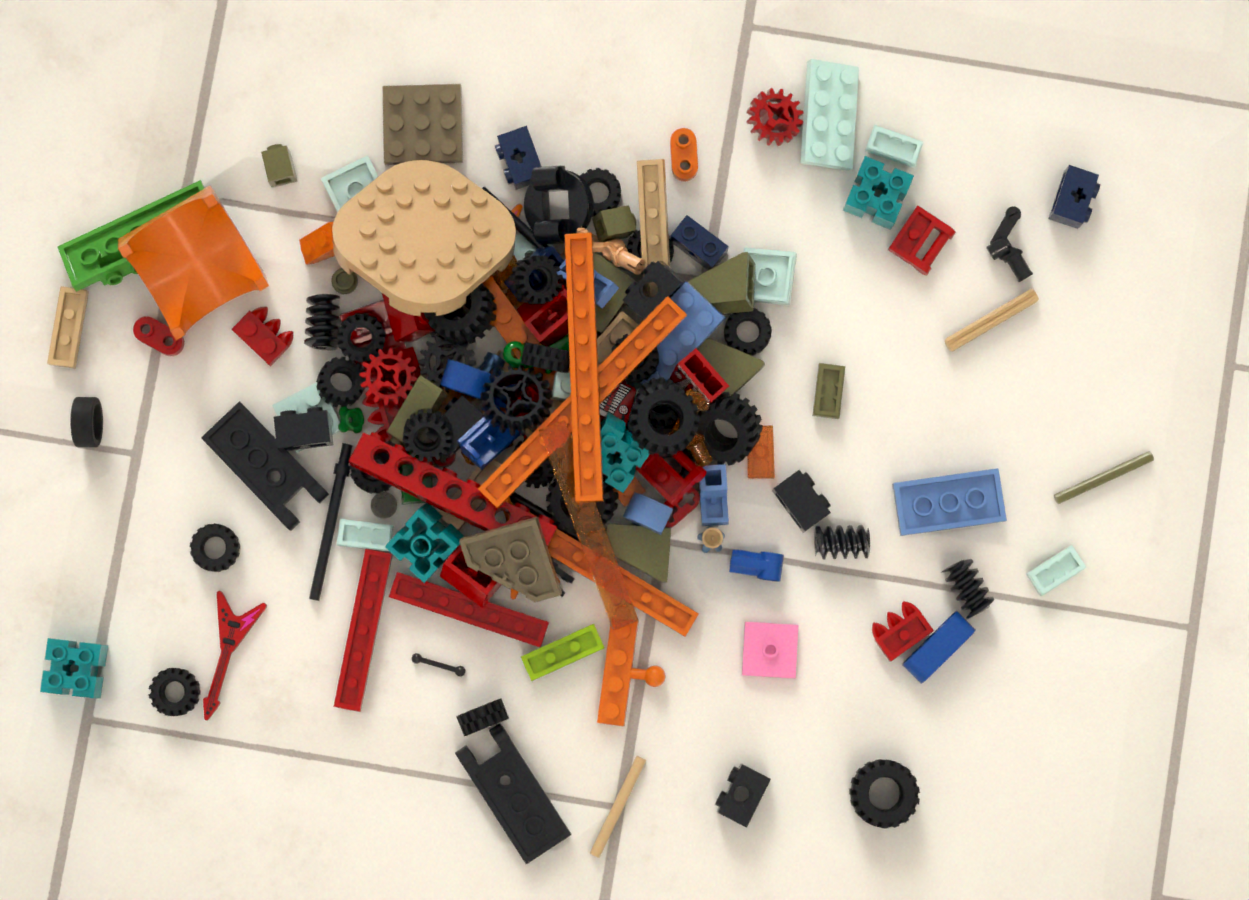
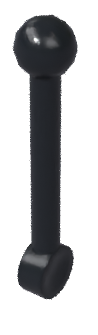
M419 653L413 654L411 658L415 664L421 662L455 672L460 677L466 672L463 666L454 667L426 659Z

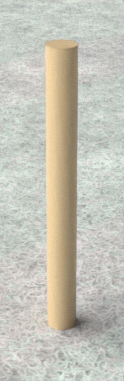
M636 756L590 854L600 858L646 762L645 759Z

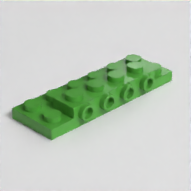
M197 181L57 246L75 291L77 292L98 281H101L104 286L107 284L117 285L123 280L124 276L131 273L138 274L130 262L123 258L118 250V239L205 189L202 181Z

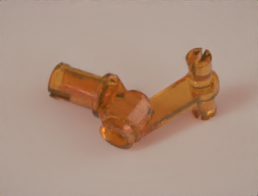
M692 389L685 393L687 396H692L694 405L697 404L699 409L697 414L700 410L706 411L709 409L710 403H708L709 401L706 400L702 393L695 392ZM679 418L672 431L668 433L669 435L674 434L678 430L680 425ZM696 433L686 449H690L697 466L705 467L712 462L713 458L704 444V436Z

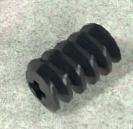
M316 294L306 298V302L312 305L306 308V313L312 317L306 318L305 323L312 327L305 329V334L310 336V338L304 340L305 345L318 350H337V347L330 345V342L337 340V337L331 335V332L338 330L339 327L331 324V321L339 319V316L332 314V311L340 309V306L333 304L332 300L340 299V296Z
M849 525L844 533L842 526H837L835 533H833L831 526H826L823 533L820 526H816L814 531L815 556L817 552H820L824 560L827 553L831 552L833 559H836L838 552H841L843 558L847 559L849 551H852L854 559H857L859 552L862 551L865 559H868L870 553L869 528L865 532L864 527L859 525L855 533L852 525Z
M972 559L961 560L941 571V573L950 572V575L945 579L946 582L955 581L951 591L961 592L956 597V600L966 601L961 609L971 610L966 617L967 619L986 610L994 601L993 596L984 597L989 591L988 587L979 588L984 582L983 578L974 579L979 571L977 568L969 569L973 563Z

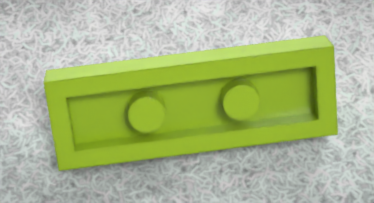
M592 624L521 656V659L531 681H534L605 647L595 625Z

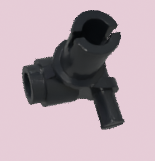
M1012 206L1006 210L1005 217L991 239L990 245L986 248L993 260L999 258L1005 263L1008 262L1018 282H1021L1033 275V272H1031L1021 255L1023 251L1012 247L1007 239L1016 222L1021 217L1020 209Z

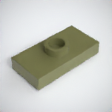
M818 364L812 416L839 419L845 366Z

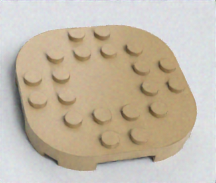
M428 160L400 163L383 172L341 207L334 219L332 229L334 255L344 271L349 275L354 271L389 298L390 306L414 316H421V312H436V316L462 307L466 303V297L496 270L502 272L508 266L514 253L516 237L514 220L508 209L500 201L457 170L445 164Z

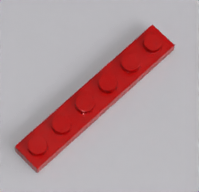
M365 549L333 707L361 712L393 556L391 553Z
M397 572L389 594L390 598L540 648L549 625L547 621L487 602L482 608L463 593L427 581L423 583L418 578Z

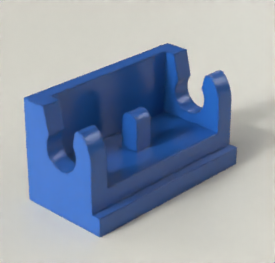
M496 405L497 409H498L500 412H502L503 414H505V413H504L503 411H501L500 408ZM483 417L457 441L462 453L483 470L520 436L518 430H516L514 436L510 435L508 428L502 434L499 431V425L493 428L490 424L491 419L486 420Z

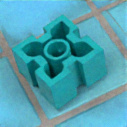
M865 156L854 181L860 184V186L853 185L843 211L860 218L863 217L864 213L874 216L872 223L891 230L902 207V204L896 201L904 200L914 175L894 168L892 173L882 170L884 163ZM879 189L883 194L880 197H876L874 195L876 191L872 190Z
M608 412L600 423L602 473L606 475L605 482L624 493L635 477L636 466L641 468L650 454L647 449L644 448L642 450L638 447L639 443L637 440L634 442L633 434L625 430L626 422Z
M428 503L421 506L385 546L398 560L401 561L407 558L412 563L408 569L423 583L440 568L460 545L459 540L465 537L452 524L445 527L439 521L443 516Z
M48 638L45 660H51L50 671L43 670L40 692L69 695L70 689H73L72 696L101 698L104 677L97 675L99 666L106 665L108 645L80 642L79 648H76L77 641ZM75 662L79 669L78 672H73L72 674L70 667Z

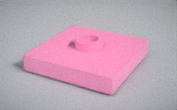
M745 622L742 675L796 679L799 625Z

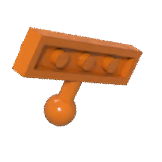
M611 617L597 723L625 726L631 679L645 680L652 687H658L665 681V672L659 666H651L647 670L633 668L639 620Z

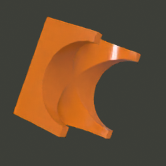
M211 185L118 239V250L123 258L130 262L148 288L175 340L185 336L190 327L219 306L240 295L254 290L262 291L269 286L265 273Z

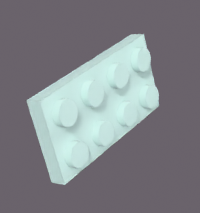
M815 59L807 61L800 163L841 170L853 169L859 67Z

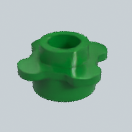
M346 406L341 407L338 411L340 415L339 430L343 433L347 431H353L356 434L360 433L364 424L362 410L358 407L354 409H348Z

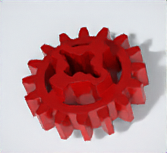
M773 88L767 91V95L763 91L760 92L757 96L758 99L754 98L750 103L753 107L747 110V114L752 117L746 122L747 124L754 125L750 131L751 134L758 132L757 140L761 141L763 138H766L767 145L769 146L774 140L777 146H780L784 140L789 143L793 139L792 136H796L800 132L797 127L803 125V120L798 118L804 112L796 108L800 102L791 101L792 93L788 94L787 97L784 96L783 89H780L777 94H775ZM774 114L778 116L776 120L772 118Z
M389 348L388 354H384L382 349H379L378 357L372 354L369 355L372 361L370 364L363 362L362 365L367 370L366 372H361L359 376L366 379V381L360 385L362 388H369L365 394L368 398L375 395L374 403L378 404L382 399L384 400L385 407L389 406L390 401H394L396 406H398L399 398L402 397L406 400V393L413 388L411 383H416L418 378L412 376V374L417 371V368L409 367L412 362L410 357L403 360V351L394 355L393 348ZM392 360L396 361L394 365H384L383 361ZM375 368L377 370V379L372 384L371 376ZM381 369H384L389 374L395 373L393 378L397 386H394L388 380L383 382L385 377ZM406 371L407 379L403 387L400 381L401 376ZM387 389L393 390L395 394L385 395L380 392Z

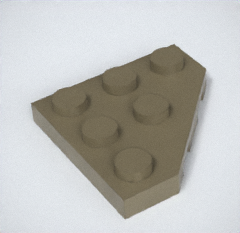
M538 517L467 536L459 540L468 567L492 577V580L509 589L513 588L526 595V598L533 602L561 596L562 590Z

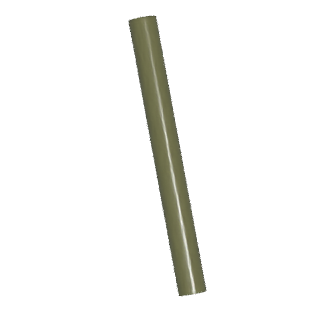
M1148 451L1054 494V498L1057 504L1065 502L1154 461V457Z

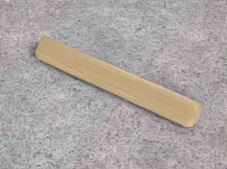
M1033 289L1019 295L946 338L944 342L950 351H954L1036 303L1039 300L1038 295Z

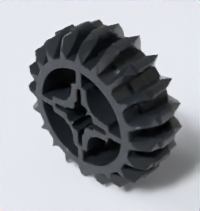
M510 364L508 372H504L503 369L499 368V376L491 374L489 376L491 383H484L483 388L485 392L480 394L481 400H483L480 404L481 410L485 411L484 418L486 420L491 419L490 424L493 428L499 425V431L502 434L507 428L511 436L515 435L516 430H520L521 435L524 436L526 428L534 432L536 430L535 423L538 425L543 424V417L548 418L550 416L548 409L553 407V401L550 400L553 397V392L548 389L550 387L547 380L542 381L543 374L541 372L534 375V368L532 366L526 372L522 364L518 366V370H514ZM511 384H517V385L514 386V387H510V388H509V387H506V386L511 385ZM528 386L533 388L538 394V403L532 401V398L527 396ZM496 397L506 404L505 414L500 412L495 406ZM520 413H528L524 416L516 417Z

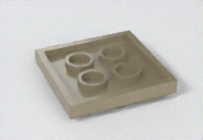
M461 84L382 86L385 165H398L415 160H428L438 163H463Z

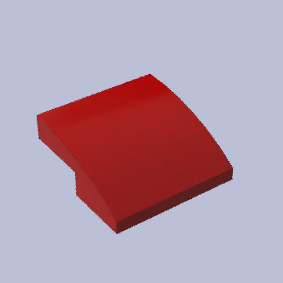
M384 300L339 315L343 322L348 316L355 315V313H368L370 316L376 317L385 330V343L382 350L384 354H388L389 348H393L394 353L407 349L405 342L395 341ZM359 327L351 333V341L357 347H366L372 340V335L366 328ZM355 360V363H356V364H357V363H359L360 365L363 364V362H358L357 360Z

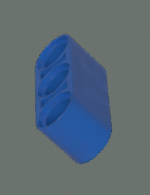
M448 359L440 385L481 400L480 394L485 392L483 388L484 383H491L489 379L491 373ZM511 384V385H508V386H506V387H509V388H510V387H514V386H516L517 384ZM496 397L495 405L506 408V404Z
M955 611L902 665L922 684L976 630L958 611Z

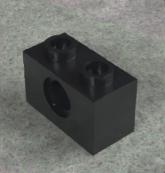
M664 261L651 262L643 271L645 276L639 282L634 281L625 291L627 296L623 301L643 320L667 296L671 298L685 283ZM651 282L656 283L658 286V293L654 297L649 296L647 292V287Z
M740 764L739 768L734 766L727 781L731 782L727 792L722 790L716 800L715 805L719 807L717 812L747 828L771 779L743 764ZM740 786L746 787L749 791L748 798L742 802L734 798V791Z

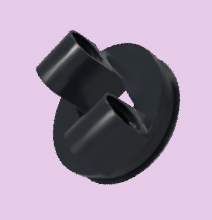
M565 166L535 167L531 174L532 182L524 198L526 220L534 231V237L538 244L565 243V234L577 233V228L586 229L592 219L594 199L591 189L581 176L565 170ZM568 191L569 219L550 220L549 192Z

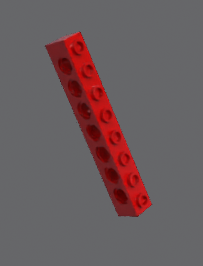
M363 432L349 459L350 466L483 531L536 517L529 513V508L519 503L512 505L505 501L497 508L478 490L481 485L470 479H467L466 482L456 478L457 473L445 467L442 470L434 467V462H427L426 457L423 458V461H419L417 458L410 456V451L407 452L405 447L395 444L393 447L385 443L386 439L373 432L370 435ZM386 453L390 458L387 463L378 464L375 462L376 455ZM402 465H411L414 468L412 474L409 476L401 475L398 471ZM427 476H433L438 480L437 485L432 488L425 487L422 482ZM451 488H458L462 492L461 497L456 500L450 499L446 494ZM480 499L485 502L486 507L482 511H474L471 508V503L474 500ZM500 511H505L510 515V519L506 523H499L496 521L495 515ZM540 514L538 520L548 547L557 526L553 525L554 521Z

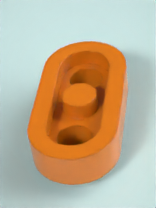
M680 128L673 132L670 139L672 173L680 181H689L696 176L698 171L696 136L690 129ZM681 137H686L688 143L683 145L678 140ZM686 162L690 165V168L683 170L680 165Z

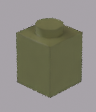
M271 145L267 147L266 151L261 152L267 179L272 188L297 182L291 152L287 145Z
M629 205L600 211L592 218L599 242L628 238L636 231V218L631 213Z

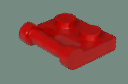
M917 205L888 248V251L913 266L921 274L927 276L932 269L930 267L948 239L953 238L956 231ZM934 228L940 234L923 259L920 260L915 255Z
M681 450L671 456L689 472L684 479L659 454H650L641 468L637 466L636 470L672 506L706 476L707 471L702 466H697Z

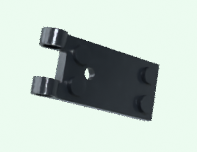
M240 401L201 437L290 531L300 521L285 504L303 487L318 503H321L329 495L288 451L280 452L277 449L276 438ZM274 472L280 473V480L277 482L271 480V475Z
M499 723L490 729L489 732L501 749V752L481 765L478 764L467 745L456 751L455 754L525 864H528L572 834L515 747L502 724ZM504 775L510 778V784L507 786H503L500 783V778Z

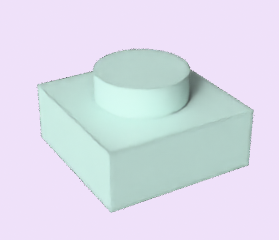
M556 371L552 391L553 397L551 399L565 401L571 395L570 373Z

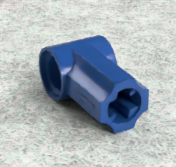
M733 549L729 572L757 576V579L780 582L784 555L771 552L754 553Z

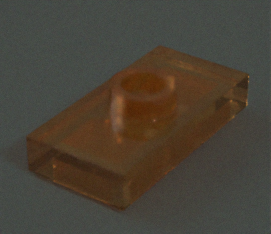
M773 425L762 426V432L759 434L761 437L747 456L748 479L775 478Z

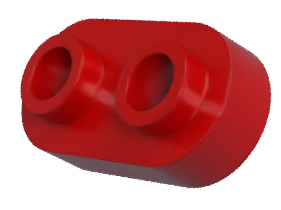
M148 316L141 317L135 322L133 333L140 342L166 356H176L183 350L184 338L181 337L175 340L169 326ZM145 325H150L149 333L143 334L142 328ZM172 337L173 344L166 346L165 340Z

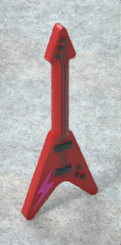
M217 591L221 653L208 697L203 698L204 719L206 721L212 717L221 704L218 698L231 654L265 611L267 604L261 603L245 614L236 616L223 592Z

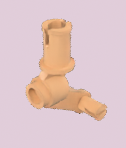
M577 228V233H588V230ZM612 239L606 242H593V252H601L606 260L613 261L614 266H622L636 275L643 271L645 260L629 253L622 240Z

